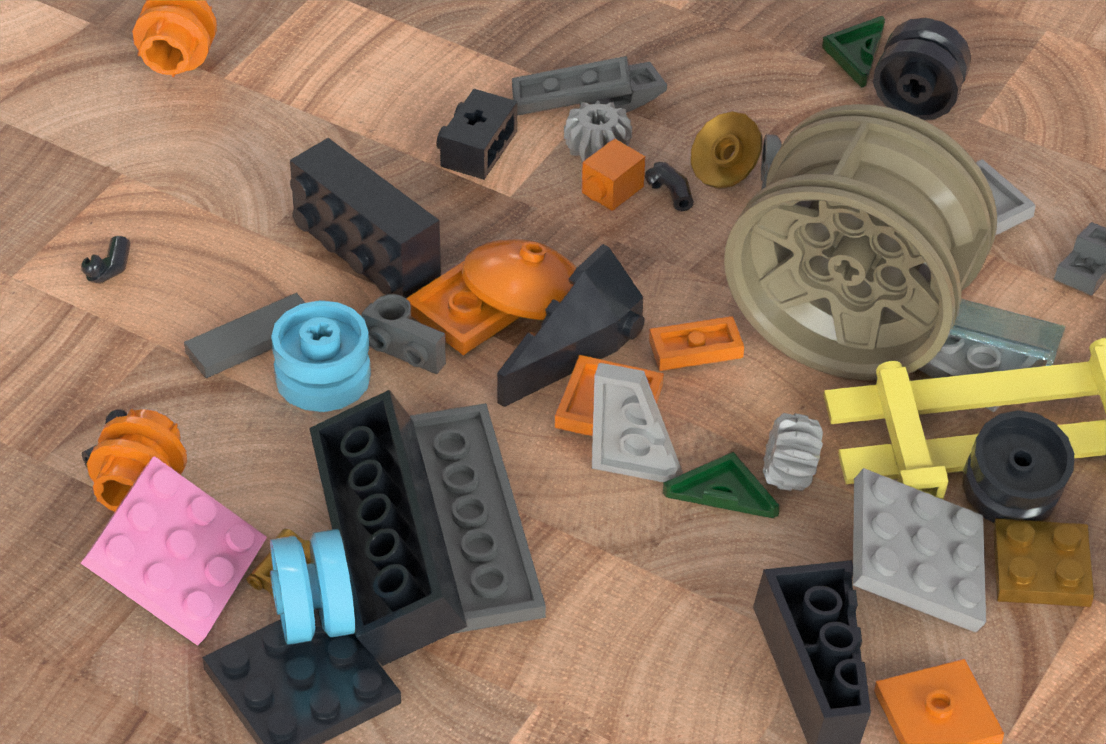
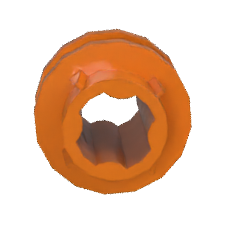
M146 0L132 31L134 44L138 49L137 55L141 56L145 64L152 70L161 74L172 75V77H175L176 74L196 69L204 63L217 32V22L212 12V6H209L206 0Z
M130 409L127 416L116 417L107 422L98 439L99 444L94 446L87 461L88 474L94 482L93 490L97 498L96 501L115 512L147 463L154 456L181 475L187 464V454L180 441L178 424L161 413L147 409Z

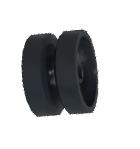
M918 18L909 19L898 25L889 36L884 52L874 71L873 84L877 96L888 108L906 112L922 120H935L947 114L957 102L962 84L970 69L971 53L968 43L956 29L942 21Z
M1020 410L1001 413L986 422L976 437L972 452L963 469L962 486L970 505L978 514L983 515V518L994 524L995 519L1043 521L1052 514L1074 471L1075 454L1068 436L1055 422L1038 413Z

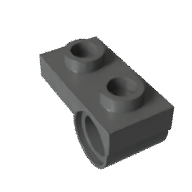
M397 294L383 295L376 299L373 304L370 303L362 312V318L365 320L369 332V346L374 350L384 352L406 361L414 367H420L434 374H438L446 364L445 333L411 320V305L405 297Z

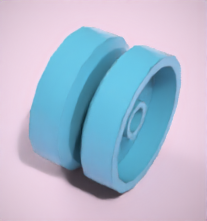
M319 300L300 304L286 311L276 321L271 335L272 351L275 359V381L278 392L288 403L303 410L327 412L342 409L352 404L368 389L371 377L370 358L368 355L369 332L365 320L353 308L338 302Z
M333 529L313 533L310 539L311 564H306L302 543L295 536L271 539L270 548L273 570L270 571L273 597L277 615H280L287 645L312 640L315 634L314 609L319 610L323 630L330 637L354 634L355 617L344 546L339 530Z

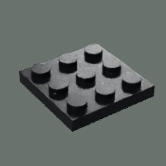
M314 609L315 634L311 641L287 645L280 619L202 657L204 670L257 744H323L401 704V691L375 657L358 640L356 632L354 634L330 637L323 630L318 609Z

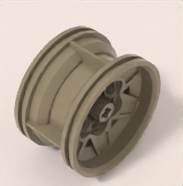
M854 104L825 109L809 116L790 132L772 161L767 175L766 187L748 202L734 224L725 247L724 264L727 282L738 307L751 325L768 342L794 360L818 371L847 379L877 380V367L888 361L900 362L902 367H906L907 374L926 365L937 355L956 322L960 310L961 292L979 274L995 240L997 230L995 200L984 174L972 157L955 140L934 125L906 112L877 105Z

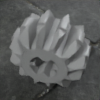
M598 99L595 104L590 105L586 102H581L579 109H570L566 125L564 126V139H566L570 155L580 156L583 162L614 138L629 146L630 139L632 138V126L630 125L631 120L626 115V109H616L614 102L606 105L600 104Z
M783 413L774 421L773 429L769 432V439L763 458V473L768 484L776 485L777 488L788 491L792 489L803 491L812 483L823 445L821 442L823 431L818 420L809 419L808 416L794 413L792 415Z

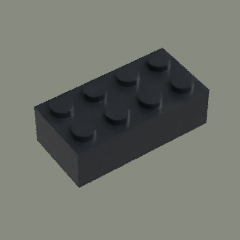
M329 138L290 160V187L293 197L292 216L298 228L314 236L329 252L336 253L356 273L367 277L377 285L383 294H397L408 298L441 276L439 219Z

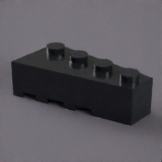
M852 560L763 569L753 605L808 744H860L871 714L865 662H862L861 658L862 635L861 627L857 625L856 609L858 602L856 590H853Z

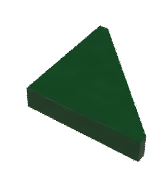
M883 16L823 37L822 48L861 88L867 85L884 31L885 18Z
M734 452L663 483V494L666 498L768 518L779 516L780 505Z

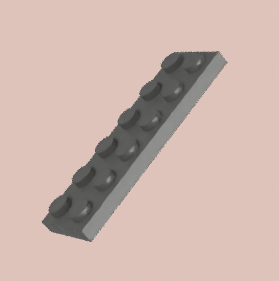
M487 404L410 415L415 426L467 623L466 628L455 633L546 618L545 601Z

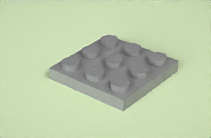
M863 468L854 478L853 586L977 632L986 623L983 515Z

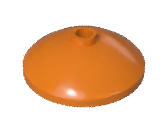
M509 239L488 242L473 249L465 258L462 276L470 291L488 305L515 316L544 320L547 315L545 309L554 299L561 302L573 287L569 282V278L577 267L569 259L544 244L530 240Z

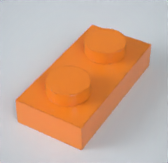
M733 316L649 329V343L659 371L740 359L744 355V344Z

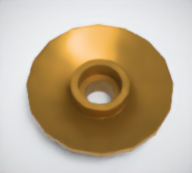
M734 111L719 114L706 122L696 135L691 148V166L695 176L705 185L718 189L734 186L747 178L756 167L762 152V134L758 124L746 114Z

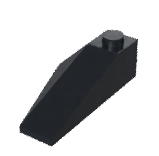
M602 244L576 268L569 278V282L573 287L561 302L554 299L545 309L547 315L537 334L528 332L498 371V404L506 407L572 374L579 355L603 359L617 352L629 339L633 340L640 334L645 322L643 317V296L610 247Z

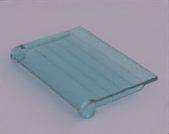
M961 299L960 310L950 335L1047 360L1046 366H1051L1054 364L1066 326Z

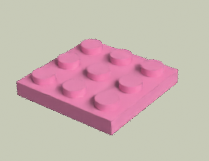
M154 456L147 463L81 564L198 646L206 638L267 537Z

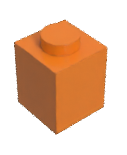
M614 138L582 162V193L611 211L615 210L644 187L646 156Z

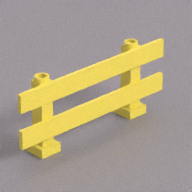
M1106 338L1098 339L1090 345L1091 357L1088 362L909 381L906 367H902V364L898 361H888L877 367L876 374L878 379L876 385L824 390L823 396L830 424L885 419L892 443L839 449L838 456L845 484H854V478L865 468L890 479H898L897 481L944 499L949 482L947 473L963 471L978 434L925 440L919 418L921 414L1100 395L1106 413ZM1106 420L1058 425L1069 438L1075 454L1074 459L1106 455Z

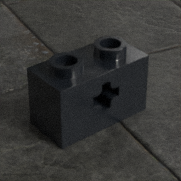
M473 89L467 99L457 105L454 117L447 126H443L438 133L436 146L437 149H440L441 167L485 180L517 133V101Z

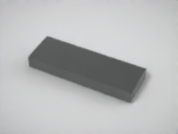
M627 56L512 78L513 100L517 101V116L581 104V102H591L597 99L602 100L632 94L630 66Z
M294 293L185 341V353L203 376L209 378L271 350V335L276 321L286 311L305 302L298 293Z

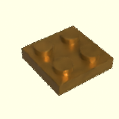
M995 519L993 534L997 602L1080 607L1092 606L1094 589L1088 524Z

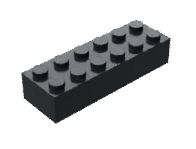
M387 390L310 427V435L332 530H339L344 546L352 591L355 632L358 640L384 666L466 628L465 615L415 426L406 410L392 392Z

